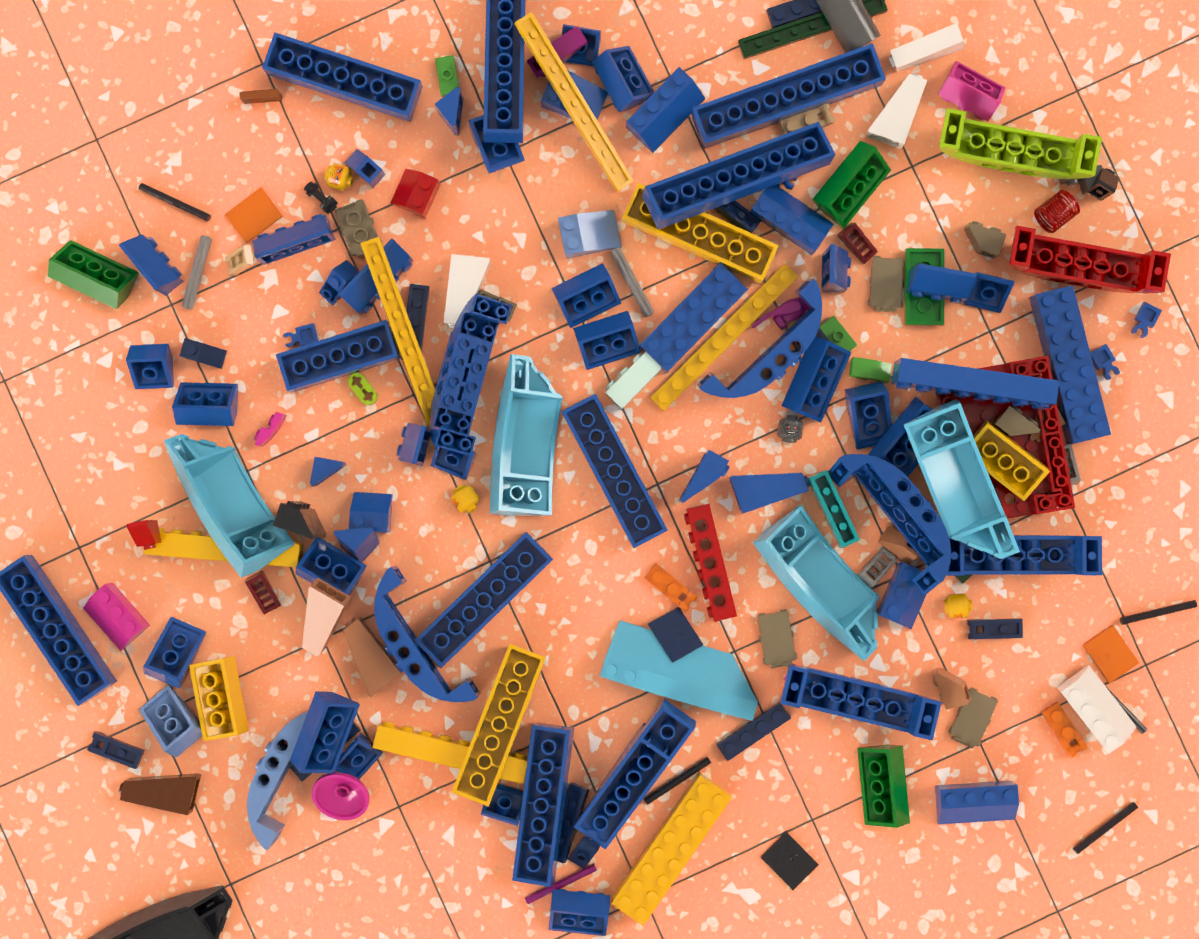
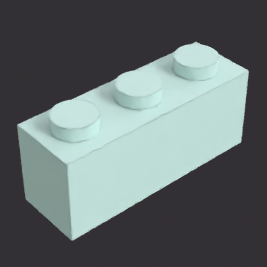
M647 352L643 355L639 353L632 360L634 364L630 368L626 366L619 373L621 377L616 382L612 380L605 387L607 389L605 394L621 410L662 370V367Z

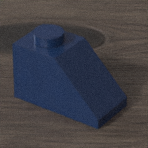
M184 338L179 356L222 369L227 350Z

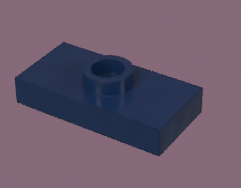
M583 836L570 853L568 860L584 869L598 852L600 845Z

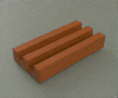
M278 89L239 92L240 100L244 104L282 101V95Z

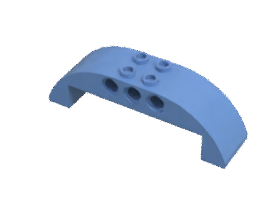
M308 710L287 723L272 742L269 741L264 750L266 755L262 759L260 758L255 766L257 772L251 782L247 798L248 820L257 841L266 850H269L276 843L285 824L265 813L292 765L290 758Z

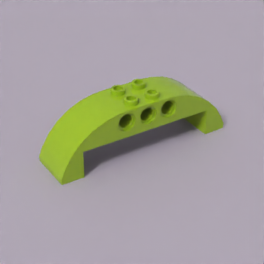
M946 109L939 149L952 158L985 168L1041 178L1081 179L1095 176L1103 137L1082 134L1078 139L1066 138L965 119L966 111Z

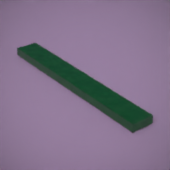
M862 0L871 17L888 11L885 0ZM823 12L739 39L738 44L743 59H747L831 31L832 28Z

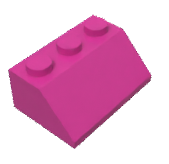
M955 61L938 95L943 100L958 105L961 110L969 111L978 119L989 122L1001 103L1006 87Z
M114 583L104 584L89 598L83 607L120 651L125 649L151 626Z

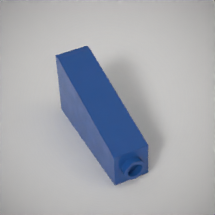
M803 473L729 477L741 514L807 492L810 486L807 476H803Z

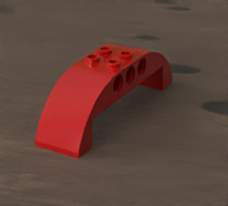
M1015 227L1009 266L1020 273L1043 280L1104 291L1142 294L1165 292L1171 253L1151 250L1145 254L1036 235V229Z

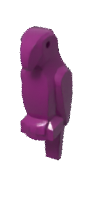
M800 297L789 299L754 323L752 328H755L769 317L774 316L773 320L779 329H786L788 322L798 319L810 308Z

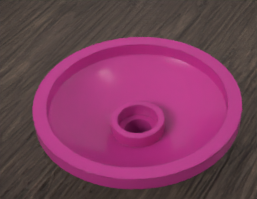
M334 772L325 774L317 779L312 789V800L315 806L326 816L337 820H352L360 817L366 812L370 802V795L366 786L356 777L346 773Z

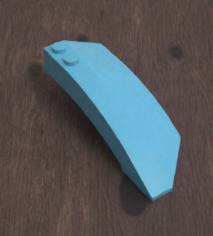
M511 354L500 396L493 442L490 514L552 516L555 442L561 403L564 398L560 393H556L551 386L552 383L543 372H539L530 356Z
M957 399L903 424L938 513L947 530L948 537L980 551L992 554L999 559L1020 552L974 440L961 403Z
M184 434L164 440L181 484L200 520L220 551L241 578L259 571L294 545L295 542L284 529L273 526L275 517L253 485L234 447L228 446L224 448L216 446L215 442L203 439L200 441L189 439V436Z
M619 621L606 654L600 677L676 701L753 721L758 701L733 654L702 646L672 663L652 630L625 621Z

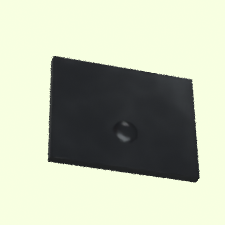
M787 832L760 857L792 890L819 865Z

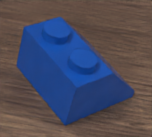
M169 343L130 345L126 362L135 389L174 387L173 357Z
M354 492L349 514V529L373 527L375 532H390L393 494Z

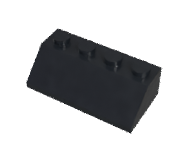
M289 500L287 503H280L273 526L310 539L326 537V532L315 509L310 508L311 504Z

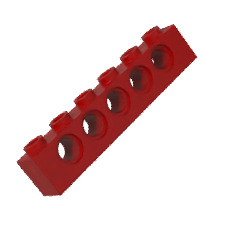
M710 504L686 509L687 513L684 514L686 525L690 524L691 532H688L690 543L695 544L696 551H693L695 562H699L700 569L697 570L700 581H704L705 588H702L704 599H708L710 607H707L708 616L713 618L714 622L737 617ZM698 520L705 522L706 526L703 531H698L695 528V523ZM702 539H708L710 542V547L706 550L700 547ZM709 557L715 561L712 568H706L704 565L705 560ZM713 576L719 578V584L716 587H711L709 584V580ZM715 596H723L724 602L722 605L717 606L714 604Z

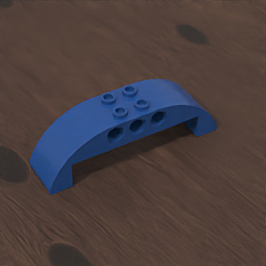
M809 278L795 291L810 309L727 388L710 371L697 384L701 391L723 398H737L757 393L775 379L780 380L787 373L785 370L789 366L794 367L801 360L800 356L810 346L820 327L822 299L818 283L814 279ZM796 341L797 347L791 351L790 344ZM782 355L783 361L776 364V357ZM768 368L769 374L766 377H762V370Z
M848 454L841 456L828 471L831 479L838 487H841L856 476L928 566L913 579V582L924 595L928 594L944 581L950 565V540L941 518L933 509L932 504L920 493L919 488L896 466L871 455Z
M1014 535L1020 552L1002 559L949 538L951 559L946 576H1102V536Z
M397 565L387 569L377 588L374 613L379 633L386 644L385 649L390 656L393 655L397 660L395 664L401 673L404 671L410 681L421 691L439 700L468 702L477 699L480 691L471 677L450 689L428 654L414 641L417 637L388 595L407 582ZM392 631H396L398 633V639H395L392 636ZM403 647L409 649V655L403 653ZM413 663L420 666V671H416L413 668Z
M789 665L780 704L809 708L908 732L915 737L932 741L942 704L940 701L915 693L799 665Z

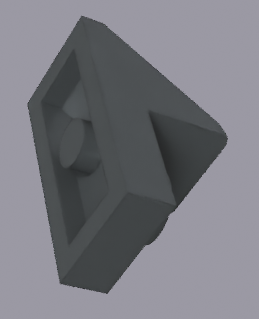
M1097 165L1094 177L1059 179L1060 185L1067 183V186H1072L1079 183L1081 193L1084 195L1090 190L1102 170V165Z

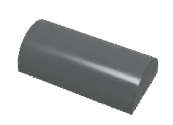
M816 0L845 53L861 48L881 36L862 0Z

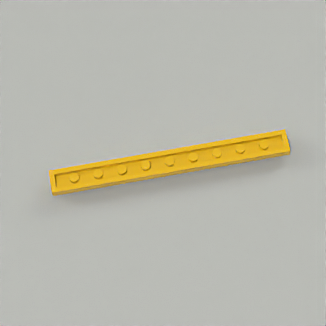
M531 12L514 23L615 191H620L632 183L633 179L535 16Z
M376 237L362 242L360 245L427 426H430L431 403L435 388L380 238Z
M784 264L650 399L664 412L798 276Z

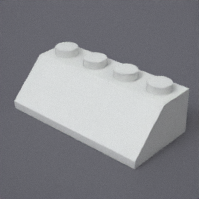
M1089 665L1057 687L1108 754L1123 745L1136 729V725Z

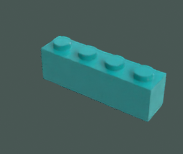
M823 470L808 477L811 490L838 547L844 548L859 541V536L828 471Z

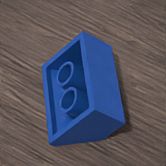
M630 46L607 49L592 61L596 73L599 75L605 90L611 97L618 112L630 110L644 103L654 93Z
M141 234L120 243L119 247L155 291L167 296L184 282L180 277L182 273L177 267H172L168 263L170 261L169 257L163 251L160 253L156 248L158 246L157 242L151 236L148 238Z
M603 263L551 288L570 328L621 304L611 276Z
M919 263L910 270L907 292L912 293V296L915 297L927 295L931 296L932 300L942 301L944 298L949 299L950 303L961 304V302L968 300L977 274Z
M628 311L573 328L586 370L641 353L634 325Z
M180 382L172 405L176 425L234 426L238 407V384Z
M315 538L297 565L296 575L310 583L319 578L350 596L367 565L325 540Z
M898 561L876 613L912 630L926 597L913 582V579L922 570Z
M553 889L548 930L606 936L610 895Z

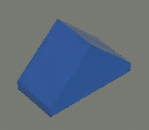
M315 457L310 480L311 486H318L347 464L342 461Z

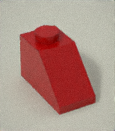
M144 520L126 524L137 547H144V550L156 548V544L162 543L157 520Z

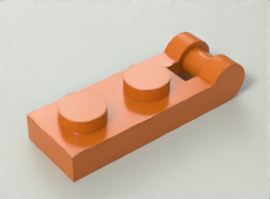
M657 563L644 577L685 612L689 609L690 603L692 601L695 602L698 598ZM682 592L687 595L683 601L678 599Z
M1055 702L1041 711V714L1070 758L1075 757L1076 753L1080 750L1084 751L1088 748L1059 702ZM1074 739L1076 744L1071 747L1068 742Z

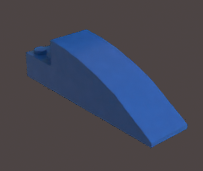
M664 699L648 722L641 725L577 820L574 828L606 850L694 731L696 721Z

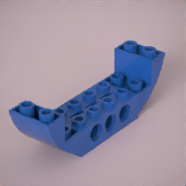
M475 294L460 313L453 331L450 333L431 403L430 433L434 446L471 456L476 437L470 436L469 432L498 325L507 324L512 305Z

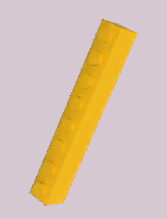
M159 528L162 543L156 544V548L143 550V554L229 562L210 534L205 536L202 535L201 531H190V534H183V530L171 529L170 533L164 532V528ZM292 539L295 542L294 545L267 565L297 567L302 559L303 544H298V540Z
M384 721L377 726L372 748L461 769L470 746V741L465 739L456 741L452 740L451 736L440 734L439 737L432 735L433 732L428 730L418 732L414 731V728L411 726L403 725L401 728L395 726L393 722ZM515 752L514 755L509 753L500 779L523 784L528 760L526 754Z

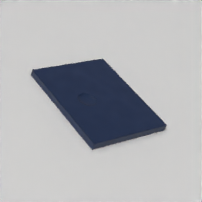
M679 607L648 623V626L672 663L703 646L702 641Z

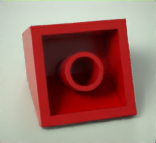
M405 169L390 203L425 219L441 184L438 179L423 172Z

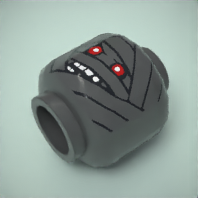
M786 415V418L779 420L777 435L779 438H782V442L797 443V440L802 439L804 424L801 420H798V416Z

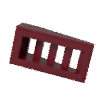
M855 222L849 223L837 234L839 239L862 264H865L878 252ZM853 231L854 233L848 237L847 235ZM858 237L859 239L853 244L852 241ZM863 242L864 245L858 250L857 247ZM868 248L869 251L863 256L861 253Z
M263 570L246 578L245 583L264 615L281 606ZM259 579L262 580V582H260V583H258V584H256V585H253V582H255V581H257V580H259ZM263 586L266 587V588L263 589L262 591L257 592V589H259V588H261V587H263ZM269 592V596L263 599L260 598L261 596ZM273 599V601H274L273 603H271V604H269V605H267V606H264V603H266V602H268L269 600Z

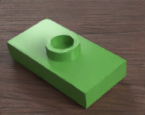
M454 55L435 58L441 97L459 87Z
M832 316L819 327L830 342L848 351L857 346L835 316Z

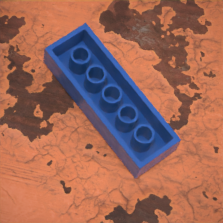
M720 262L640 344V349L644 353L647 352L667 374L748 289Z
M388 320L276 354L286 390L290 393L401 359Z

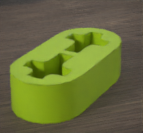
M360 373L351 374L348 378V384L360 401L366 405L375 404L378 400V394L365 376ZM355 377L358 379L362 378L360 381L363 386L362 388L358 385H353ZM364 390L374 394L372 395V401H365L366 395L363 392Z

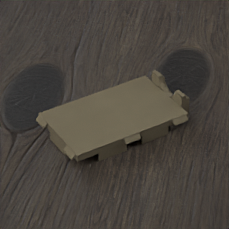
M360 199L356 203L353 202L343 206V208L335 209L342 229L341 233L345 236L350 248L349 253L351 256L357 255L359 259L364 256L360 243L378 237L373 225V218H370L364 201Z
M874 256L872 258L868 306L874 307L875 312L895 313L897 308L903 307V301H901L902 286H904V279H902V257L881 258L880 256Z
M787 609L775 613L758 614L760 643H762L764 655L763 664L770 665L771 669L792 665V661H796L798 658L797 652L794 650V634L791 631Z
M971 687V689L969 688V693L972 700L968 705L959 707L958 714L952 724L953 726L950 727L948 732L953 735L952 740L973 749V747L981 745V739L991 722L990 719L998 701L997 698L993 696L990 698Z

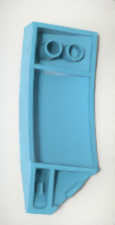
M799 505L766 529L752 543L775 575L808 613L863 661H866L877 649L875 629L878 628L876 601L879 600V593L876 594L843 561L821 534L802 505Z

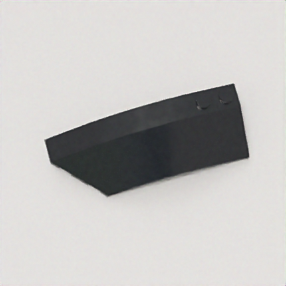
M223 885L184 893L137 911L88 939H219L233 900Z

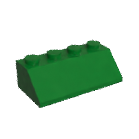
M859 141L812 200L820 211L841 228H845L890 173L891 169L875 146Z
M72 240L68 241L49 259L48 264L49 278L116 310L127 300L139 275V272Z
M878 745L857 748L865 825L898 828L909 824L910 815L903 745Z

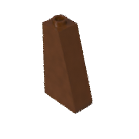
M201 774L129 778L120 785V800L188 816L194 809Z

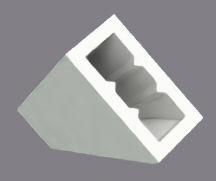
M955 23L890 50L892 56L889 57L892 68L896 67L899 72L965 49L958 24Z
M909 74L868 129L865 137L901 149L905 144L927 80L923 79L919 74Z
M451 254L444 323L448 325V328H454L467 302L471 297L479 293L491 265L490 258Z

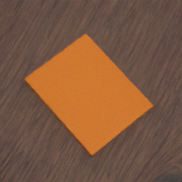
M259 188L225 214L246 244L283 217L262 188Z
M1111 625L1083 645L1109 684L1139 664L1114 625Z

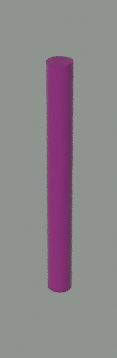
M592 864L553 883L551 887H545L525 897V901L527 904H530L551 894L553 889H561L597 871L595 864Z

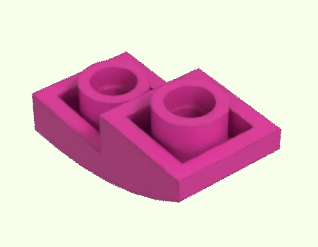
M275 412L274 415L272 414L268 423L270 428L261 427V430L256 432L254 438L256 441L255 445L263 447L272 440L280 430L287 415Z

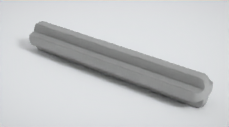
M205 235L200 237L182 307L192 310L194 307L212 241L210 237Z
M619 247L613 249L611 255L645 317L652 315L654 310Z

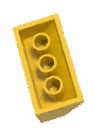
M987 420L973 435L988 474L1023 501L1027 499L1050 472L1047 466Z
M235 655L189 665L203 741L238 736L248 732L249 728Z

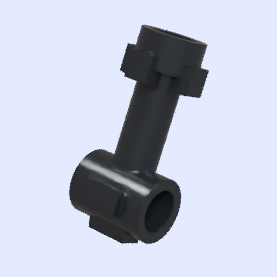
M310 181L304 187L306 194L309 197L313 195L322 203L320 207L327 214L333 212L337 208L338 202L330 195L325 197L318 190L319 186Z

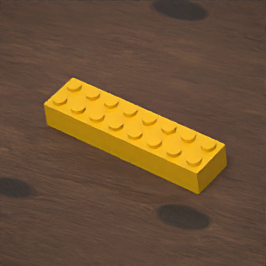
M637 184L622 217L623 223L717 265L721 262L728 270L759 284L763 282L779 245L705 212L658 230L642 197L645 185Z
M509 644L452 793L489 807L546 657Z
M698 772L611 897V904L644 926L732 799L731 794L704 774Z

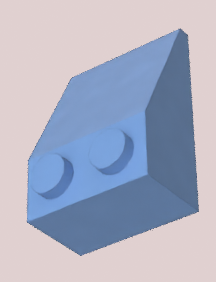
M614 210L558 217L566 259L608 251L618 247L622 248Z
M169 684L139 709L164 752L172 756L178 757L202 737L199 719Z

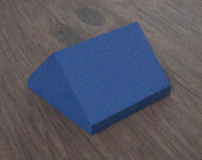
M563 24L562 35L576 26ZM579 27L588 43L565 62L593 66L592 61L599 54L601 30Z
M456 87L435 103L438 114L454 135L459 136L464 100L459 87Z
M976 272L977 276L968 300L964 301V305L1001 313L1014 285V281Z
M436 447L430 466L466 480L477 453L472 451L471 456Z
M373 527L334 531L340 546L360 562H363L380 544V540Z
M361 733L341 754L335 770L360 779L383 752L372 748L373 743Z
M498 783L489 807L483 805L480 815L518 826L523 791Z

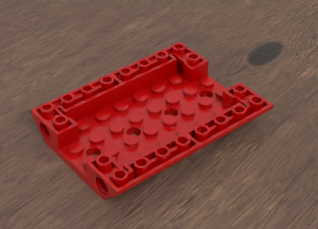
M1048 356L977 368L1052 380ZM954 393L947 395L936 394L938 406L956 399L961 403L973 435L986 420L991 423L994 418L1000 415L1005 407H1013V402L999 404L993 403V399L978 401L974 400V396L958 398L954 397ZM1057 402L1055 405L1042 410L1044 412V420L1041 409H1033L1032 405L1016 406L1023 412L1021 415L1026 419L1031 418L1034 420L1037 417L1038 428L1041 429L1039 432L1040 441L1037 442L1036 439L1030 441V434L1009 436V438L1047 466L1050 472L1025 501L988 474L1007 519L1075 508ZM1008 493L1014 496L1012 504L1005 502V496Z

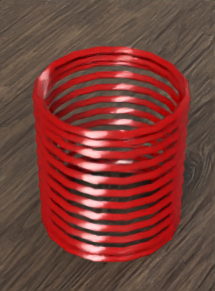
M1061 189L1040 205V207L1036 208L1034 216L1045 231L1053 234L1080 213V206L1072 194ZM1043 218H1044L1052 227H1050V226L1043 220Z

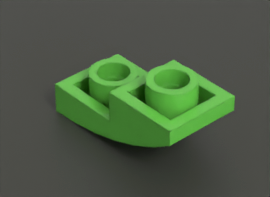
M853 357L851 358L849 376L865 381L869 379L878 382L882 381L886 384L890 382L892 364Z

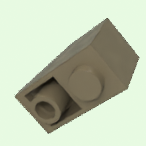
M975 221L969 222L965 226L964 231L977 254L992 259L1000 256L1006 237L1005 233H1001V230L998 228L990 227L989 229L983 227L982 223Z
M1016 406L1005 407L992 423V425L1008 437L1039 433L1041 430L1037 427L1038 423L1031 418L1026 419L1021 415L1023 412Z

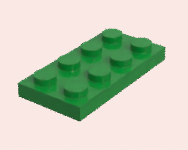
M906 248L905 325L943 326L944 298L942 301L932 300L931 296L927 295L915 297L912 296V293L907 292L910 270L917 264L944 268V249Z

